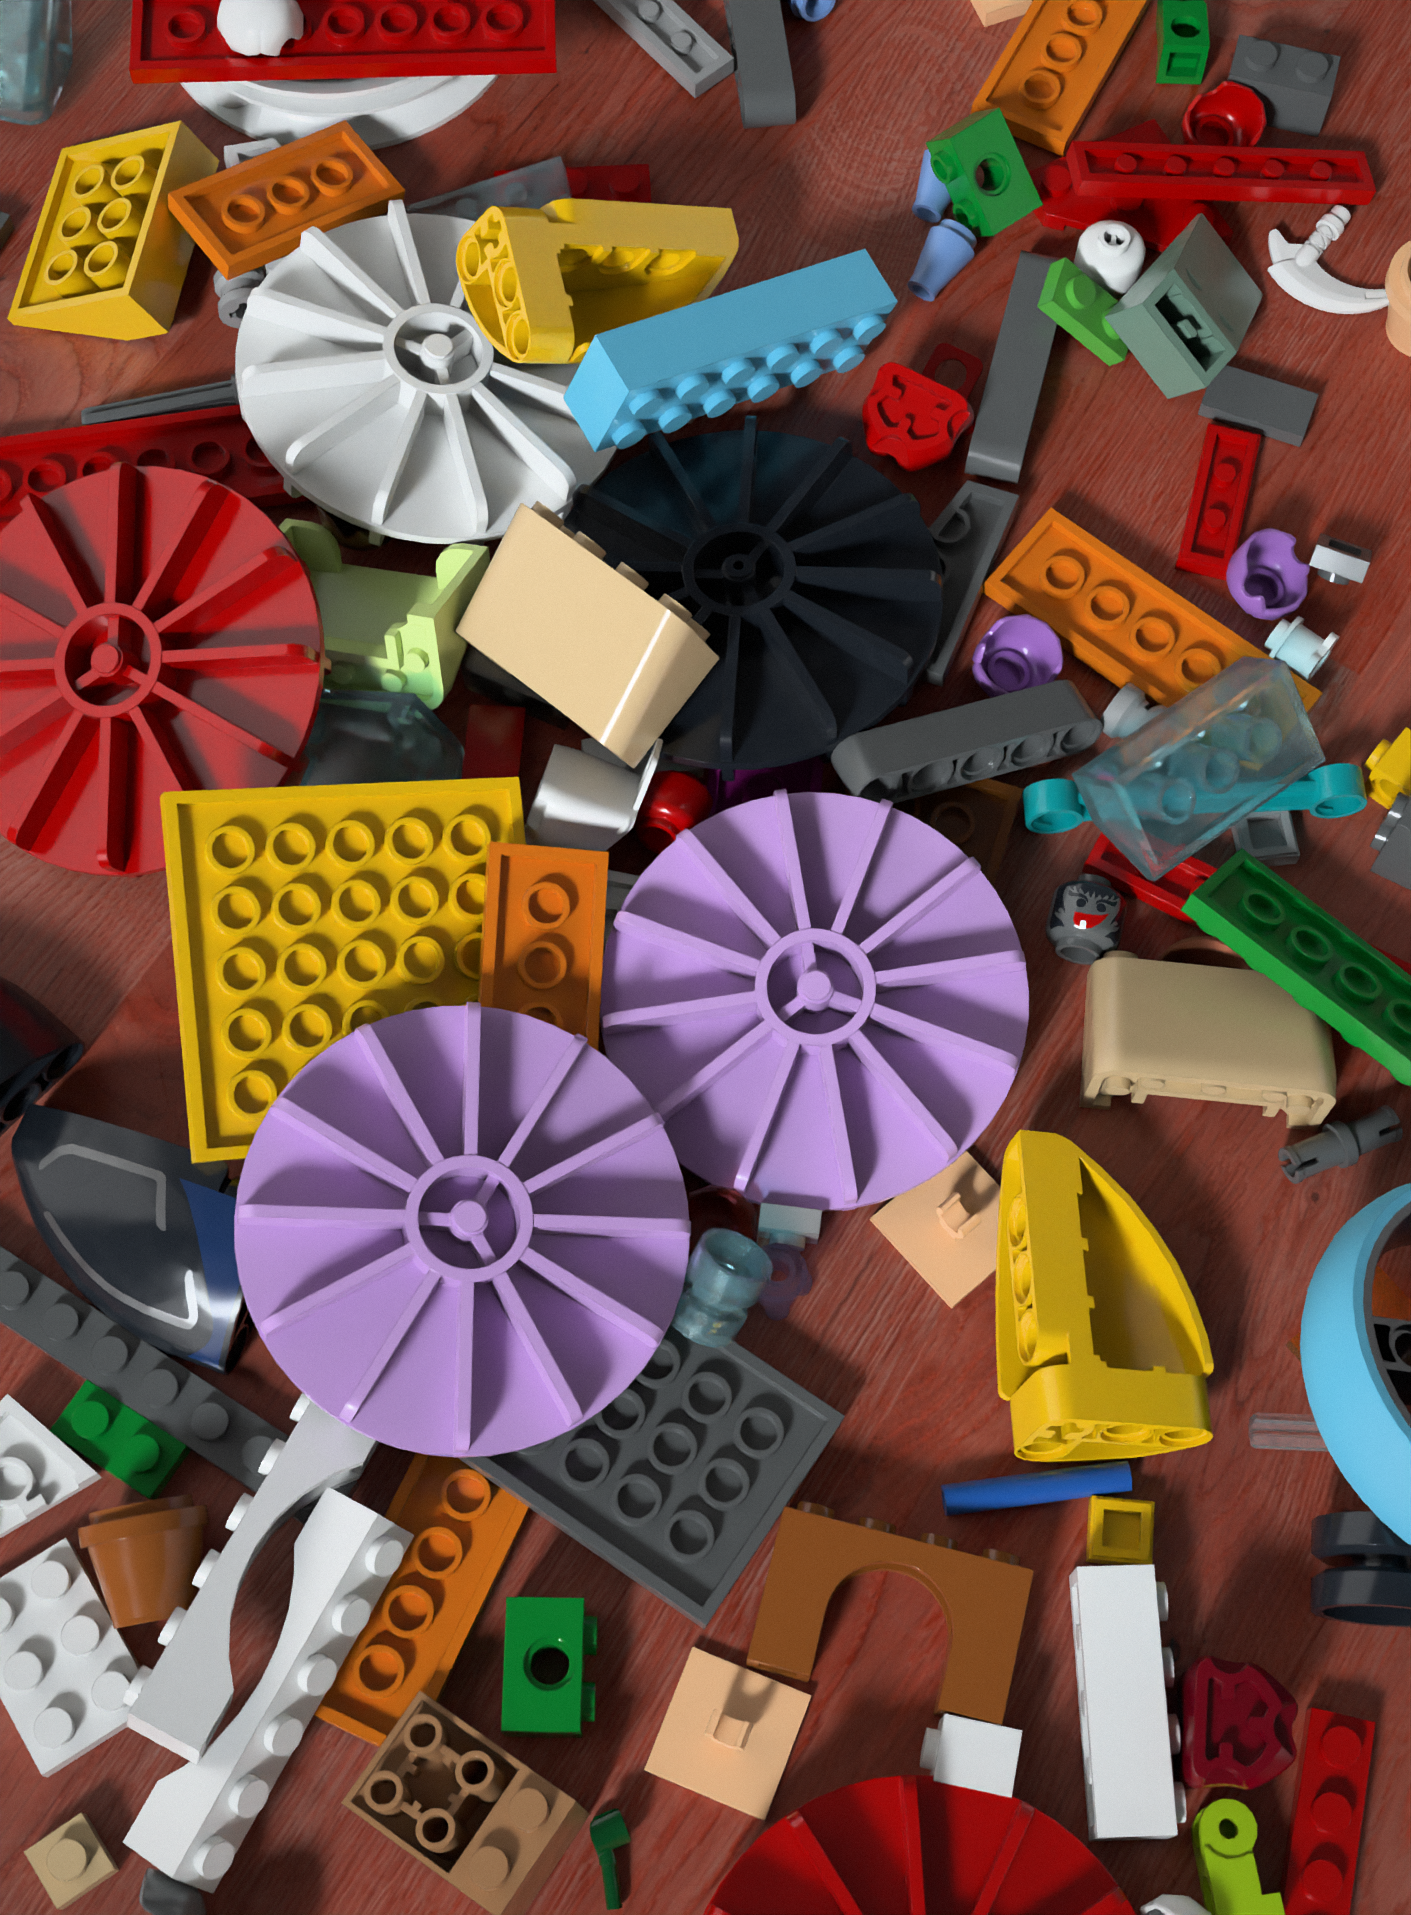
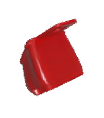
M940 343L935 347L922 374L895 362L883 364L877 372L874 385L864 400L862 407L864 436L871 454L877 457H895L898 465L907 472L918 471L934 463L946 461L950 457L956 441L961 436L970 435L974 431L976 424L975 415L968 399L983 372L982 361L949 343ZM947 360L959 361L966 368L965 382L955 390L945 387L935 380L937 368Z

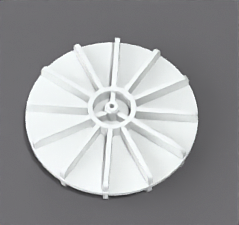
M401 199L389 201L388 215L366 218L344 224L324 233L319 228L311 226L301 233L300 246L281 260L268 273L259 287L252 289L239 328L235 352V380L243 420L247 423L256 443L269 462L284 477V490L291 497L297 498L304 495L335 516L369 530V543L381 546L385 535L401 540L422 543H465L483 546L485 541L503 538L520 503L531 509L535 502L539 501L564 520L573 505L572 494L581 484L593 487L602 477L617 451V446L615 445L594 452L563 399L580 363H516L501 354L489 342L473 317L457 272L456 255L459 242L475 221L445 215L406 214L404 203Z

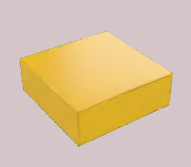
M1092 1495L1089 1498L1086 1562L1110 1565H1152L1155 1502Z

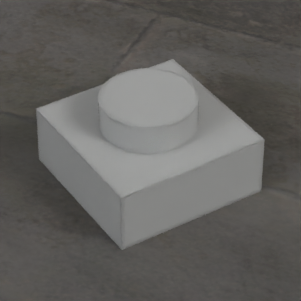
M761 1202L757 1237L769 1238V1247L775 1249L804 1251L805 1243H818L822 1210Z

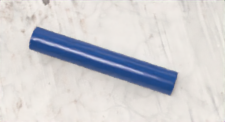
M1121 1460L941 1485V1496L945 1516L1086 1498L1092 1495L1100 1496L1132 1491V1476L1128 1461Z

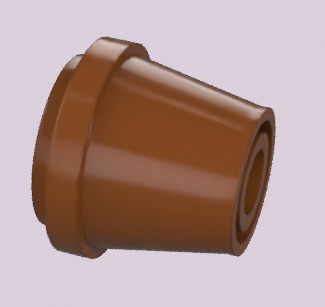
M192 1494L133 1503L89 1513L90 1526L78 1529L80 1548L88 1549L114 1629L168 1619L177 1606L188 1611L200 1588L192 1585V1581L202 1563L203 1526L210 1524L207 1505L194 1506Z

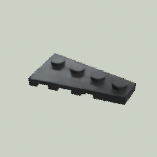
M967 480L928 529L939 554L943 574L944 603L937 642L919 680L943 687L983 593L985 581L992 572L1019 508V495Z

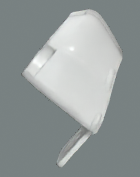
M657 738L643 775L635 774L586 752L555 744L524 828L526 844L606 851L625 836L635 823L638 810L655 771L663 740Z

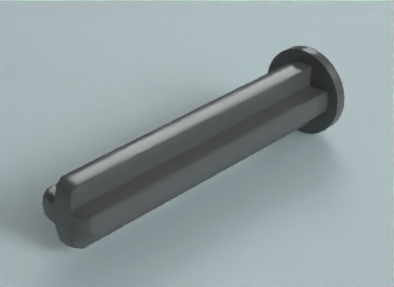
M235 373L231 374V380L85 408L81 413L82 426L240 405Z

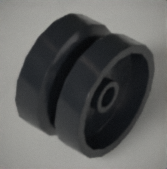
M1373 1511L1336 1512L1314 1518L1311 1526V1553L1324 1564L1335 1568L1325 1569L1311 1578L1310 1611L1315 1616L1333 1621L1380 1627L1411 1628V1545L1402 1540L1384 1524Z

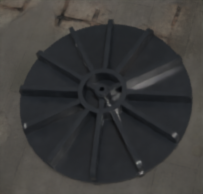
M757 416L745 417L744 430L700 434L670 443L666 441L661 432H657L648 436L649 451L630 459L611 471L593 487L581 484L572 494L574 507L563 520L565 522L563 525L575 535L580 531L598 544L606 552L602 561L614 570L623 562L649 583L644 592L655 600L659 601L665 593L686 608L693 615L691 618L710 633L705 643L719 657V660L658 737L663 740L660 758L699 768L722 770L723 781L735 782L736 770H755L784 766L819 756L821 761L827 764L831 762L833 750L841 741L856 733L869 730L897 706H906L912 698L913 687L928 664L941 627L944 591L939 554L931 533L920 515V503L914 494H903L888 478L875 468L853 456L852 441L840 436L832 445L803 436L759 431ZM654 742V744L651 746V748L647 751L648 754H651V752H652V750H653V748H654L655 742Z

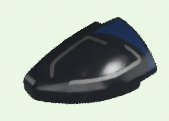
M30 1104L12 1138V1160L22 1195L34 1225L54 1259L87 1300L104 1315L121 1325L137 1338L147 1342L170 1358L175 1355L223 1375H229L236 1366L255 1326L240 1285L234 1247V1215L240 1176H236L232 1180L227 1178L229 1167L224 1161L192 1164L191 1150L174 1143L75 1113Z

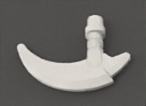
M1335 205L1328 214H1324L1316 224V231L1310 235L1309 240H1306L1304 244H1288L1277 229L1270 231L1268 246L1273 265L1268 267V272L1276 283L1295 299L1313 308L1337 314L1371 312L1384 308L1389 303L1385 289H1365L1348 285L1326 273L1316 262L1331 241L1339 238L1344 231V226L1350 220L1351 215L1345 207Z

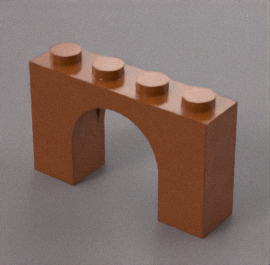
M801 1501L798 1502L797 1509L784 1506L747 1656L746 1667L808 1682L825 1610L834 1594L848 1581L862 1574L875 1571L896 1572L922 1584L934 1596L945 1617L948 1634L947 1649L933 1715L942 1717L944 1714L1002 1726L1034 1570L1020 1567V1557L1008 1552L983 1549L981 1557L957 1551L958 1542L945 1536L922 1533L920 1541L895 1535L896 1526L882 1520L860 1517L858 1525L833 1519L835 1511L820 1504Z

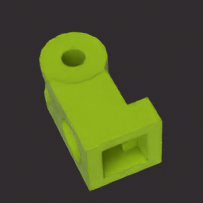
M1220 1799L1204 1807L1194 1818L1191 1826V1839L1205 1909L1211 1915H1285L1280 1892L1262 1895L1252 1850L1257 1839V1823L1253 1813L1245 1804L1235 1799Z

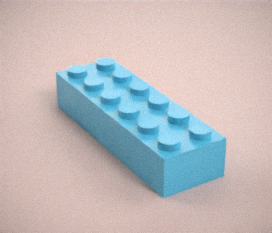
M862 249L596 334L563 399L594 452L615 445L618 449H625L636 444L647 434L662 430L663 433H671L683 427L691 419L705 414L709 418H714L724 414L737 403L749 399L753 403L761 402L772 396L778 389L793 384L796 388L807 386L820 375L833 370H837L838 373L850 371L864 360V351L872 339L885 329V320L898 301L866 249Z

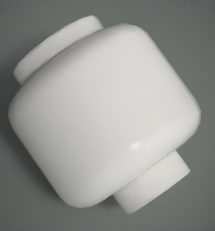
M1116 220L1098 221L1087 227L1080 236L1074 265L1115 299H1120L1140 278L1146 253L1143 238L1134 227L1125 222Z

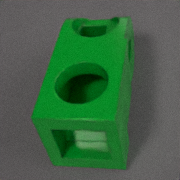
M1158 0L1156 11L1158 55L1155 68L1156 83L1201 85L1210 48L1207 3L1204 0Z

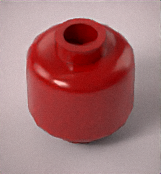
M674 769L658 771L651 778L638 810L633 829L638 835L640 842L647 849L660 854L676 840V835L685 828L690 830L700 822L708 819L713 806V797L700 779L688 771Z

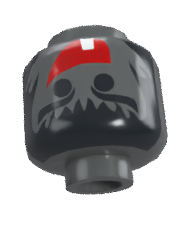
M1084 874L1080 875L1078 880L1062 883L1053 893L1045 926L1046 938L1055 947V952L1059 957L1073 963L1091 965L1094 961L1103 958L1105 953L1118 949L1127 914L1126 901L1118 891L1112 889V883L1108 879L1098 875Z

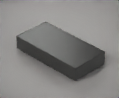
M1225 365L1207 386L1197 415L1300 447L1319 394Z

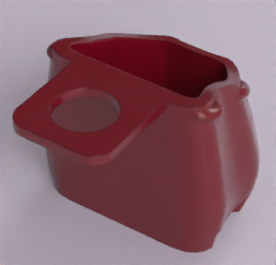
M1210 1655L1200 1656L1181 1675L1177 1686V1694L1166 1693L1167 1714L1177 1715L1180 1729L1179 1754L1171 1755V1761H1174L1177 1782H1182L1185 1789H1207L1227 1786L1251 1790L1277 1777L1295 1761L1297 1748L1292 1737V1725L1298 1714V1704L1292 1694L1260 1666L1250 1662H1230Z

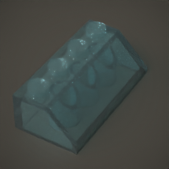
M1243 656L1072 773V776L1093 823L1148 880L1156 881L1326 761L1286 661Z

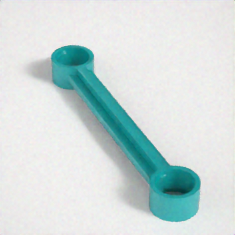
M1348 763L1322 766L1309 772L1306 776L1079 788L1076 782L1068 779H1046L1030 784L1022 792L1026 827L1032 832L1041 834L1065 832L1079 826L1082 822L1105 821L1110 816L1117 820L1309 810L1310 814L1315 817L1331 819L1355 814L1367 805L1362 769L1357 765Z

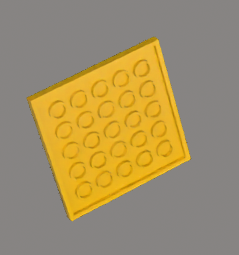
M519 777L163 792L160 795L192 1164L245 1159L256 1131L271 1105L287 1084L311 1060L335 1042L354 1032L356 1028L366 1023L372 1024L386 1017L412 1010L438 1006H466L467 1002H477L487 845L490 841L526 844Z

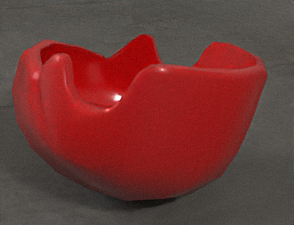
M1223 81L1215 89L1203 94L1199 93L1189 104L1183 116L1181 132L1184 145L1256 147L1267 124L1264 103L1251 88L1234 81Z

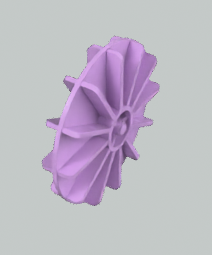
M786 789L775 790L773 796L751 800L726 809L700 822L692 829L688 830L685 828L677 834L676 840L661 852L641 874L625 898L614 920L604 951L600 1003L601 1033L607 1059L629 1078L645 1097L653 1111L660 1113L665 1122L663 1128L674 1148L679 1165L707 1184L742 1201L746 1200L759 1205L762 1202L822 1210V1212L854 1210L858 1207L880 1203L904 1194L929 1181L949 1167L976 1142L1003 1104L1017 1074L1025 1047L1029 1020V987L1025 955L1021 949L1020 941L1009 913L994 887L980 871L981 865L974 857L968 858L955 844L922 821L892 808L893 802L882 798L880 803L861 797L836 793L802 792L787 794Z
M467 1002L466 1006H438L412 1010L386 1017L372 1024L366 1023L329 1046L311 1060L287 1084L271 1105L256 1131L245 1158L237 1190L234 1215V1247L239 1281L248 1311L256 1329L276 1363L299 1390L340 1423L373 1440L398 1449L425 1455L461 1458L492 1456L519 1451L560 1436L599 1413L629 1386L644 1369L660 1345L679 1302L688 1264L691 1221H689L688 1201L683 1175L674 1148L663 1128L665 1122L660 1113L653 1111L645 1097L629 1078L603 1054L586 1043L588 1039L583 1035L577 1033L574 1036L555 1025L528 1015L499 1008L481 1007L480 1002Z

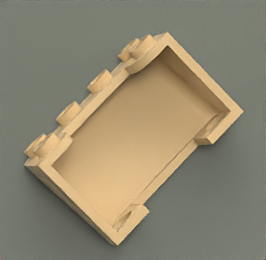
M536 501L530 509L523 503H520L455 632L507 673L515 676L565 714L596 741L634 769L719 660V657L705 643L710 633L691 618L693 615L669 595L664 593L660 600L657 601L644 592L649 583L623 562L615 570L603 562L602 559L606 552L598 544L580 531L575 535L563 525L565 522L545 505Z

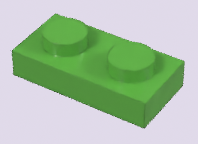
M1066 257L1050 264L1037 307L1108 366L1125 360L1128 347L1104 318L1118 301Z

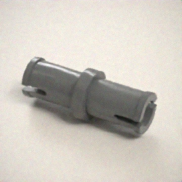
M1383 1105L1375 1111L1346 1123L1335 1120L1325 1124L1322 1128V1133L1291 1146L1280 1148L1278 1151L1279 1161L1291 1160L1290 1163L1282 1165L1281 1168L1285 1176L1293 1184H1298L1304 1179L1334 1166H1339L1342 1169L1357 1164L1359 1156L1391 1142L1400 1141L1403 1137L1402 1128L1389 1129L1390 1126L1400 1123V1120L1391 1107Z

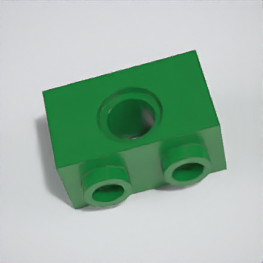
M1000 107L974 112L925 142L931 154V168L938 180L945 184L954 204L952 210L955 220L967 227L975 237L994 236L1043 205ZM978 165L984 173L982 187H980L976 179Z
M506 1597L501 1731L505 1737L582 1738L583 1722H595L596 1682L584 1681L585 1655H597L598 1616L586 1615L584 1598ZM556 1651L565 1655L569 1660L567 1675L563 1680L552 1685H546L537 1681L533 1676L535 1661L545 1652Z

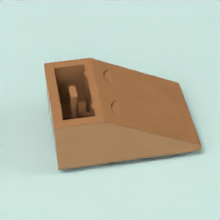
M420 1690L342 1801L344 1806L492 1915L525 1914L590 1815L576 1800Z

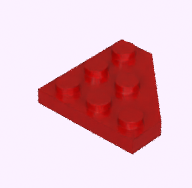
M1154 118L1101 140V142L1172 144ZM1066 156L1029 171L1043 203L1042 206L1033 212L1044 227L1063 232L1065 226L1085 231L1087 227L1098 221H1121L1138 231L1143 238L1146 248L1164 252L1197 214L1203 213L1227 246L1230 245L1233 231L1211 200L1076 196Z

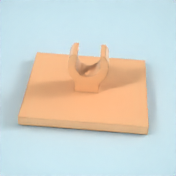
M967 1151L953 1164L929 1181L894 1197L870 1218V1221L951 1309L996 1271L998 1211L1001 1187Z
M692 1647L644 1771L765 1821L811 1695Z

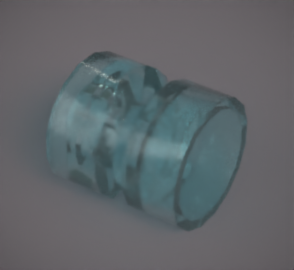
M712 1228L703 1232L688 1259L682 1293L671 1325L683 1336L701 1345L725 1347L733 1343L748 1317L747 1308L756 1304L773 1273L771 1260L765 1251L754 1241L738 1232L722 1228Z

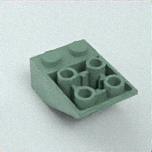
M1200 213L1194 217L1104 318L1167 399L1206 388L1233 358L1242 343L1263 297V293L1203 213Z

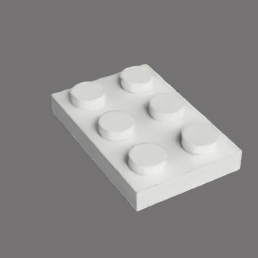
M64 1538L0 1578V1698L41 1775L48 1778L127 1728V1716L131 1706L124 1703L123 1698L132 1680L141 1668L120 1629H114L108 1607L72 1542L67 1538Z

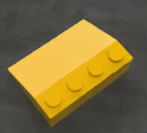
M181 120L62 148L7 319L16 326L127 341L169 333L184 279L187 275L195 241L168 209V193L215 174L219 163L217 157Z

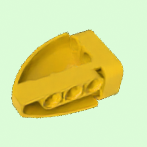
M567 198L552 201L539 209L491 206L461 238L457 248L456 265L462 290L473 317L489 342L501 354L516 363L572 364L581 363L596 334L706 300L722 280L736 256L739 247V237L731 208Z
M1019 1130L1009 1142L1003 1159L998 1211L995 1286L998 1394L1003 1400L1010 1401L1014 1454L1016 1457L1028 1461L1093 1462L1168 1453L1196 1447L1211 1441L1213 1429L1207 1382L1205 1379L1213 1372L1214 1363L1208 1336L1198 1307L1176 1259L1132 1197L1077 1145L1056 1133Z

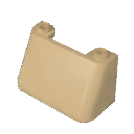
M1110 951L1105 953L1102 959L1094 961L1087 974L1079 1107L1109 1110L1113 1095H1126L1132 1092L1131 1103L1143 1104L1149 1094L1263 1106L1262 1116L1275 1117L1279 1109H1282L1287 1113L1286 1128L1316 1131L1336 1103V1069L1331 1026L1313 1011L1300 1006L1291 994L1265 974L1255 970L1138 959V956L1132 952Z

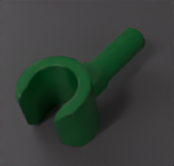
M614 1808L595 1816L589 1827L590 1836L602 1869L607 1910L623 1908L618 1864L613 1849L631 1842L619 1809Z

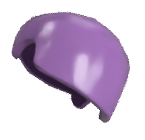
M1274 528L1256 531L1245 540L1228 562L1226 581L1230 593L1247 614H1251L1255 618L1273 621L1288 616L1299 607L1307 596V574L1309 573L1310 566L1308 563L1299 561L1294 553L1296 538L1291 534Z
M1031 615L1005 616L995 622L976 646L972 657L974 662L972 671L976 683L990 698L1054 682L1061 672L1064 662L1061 640L1048 623Z

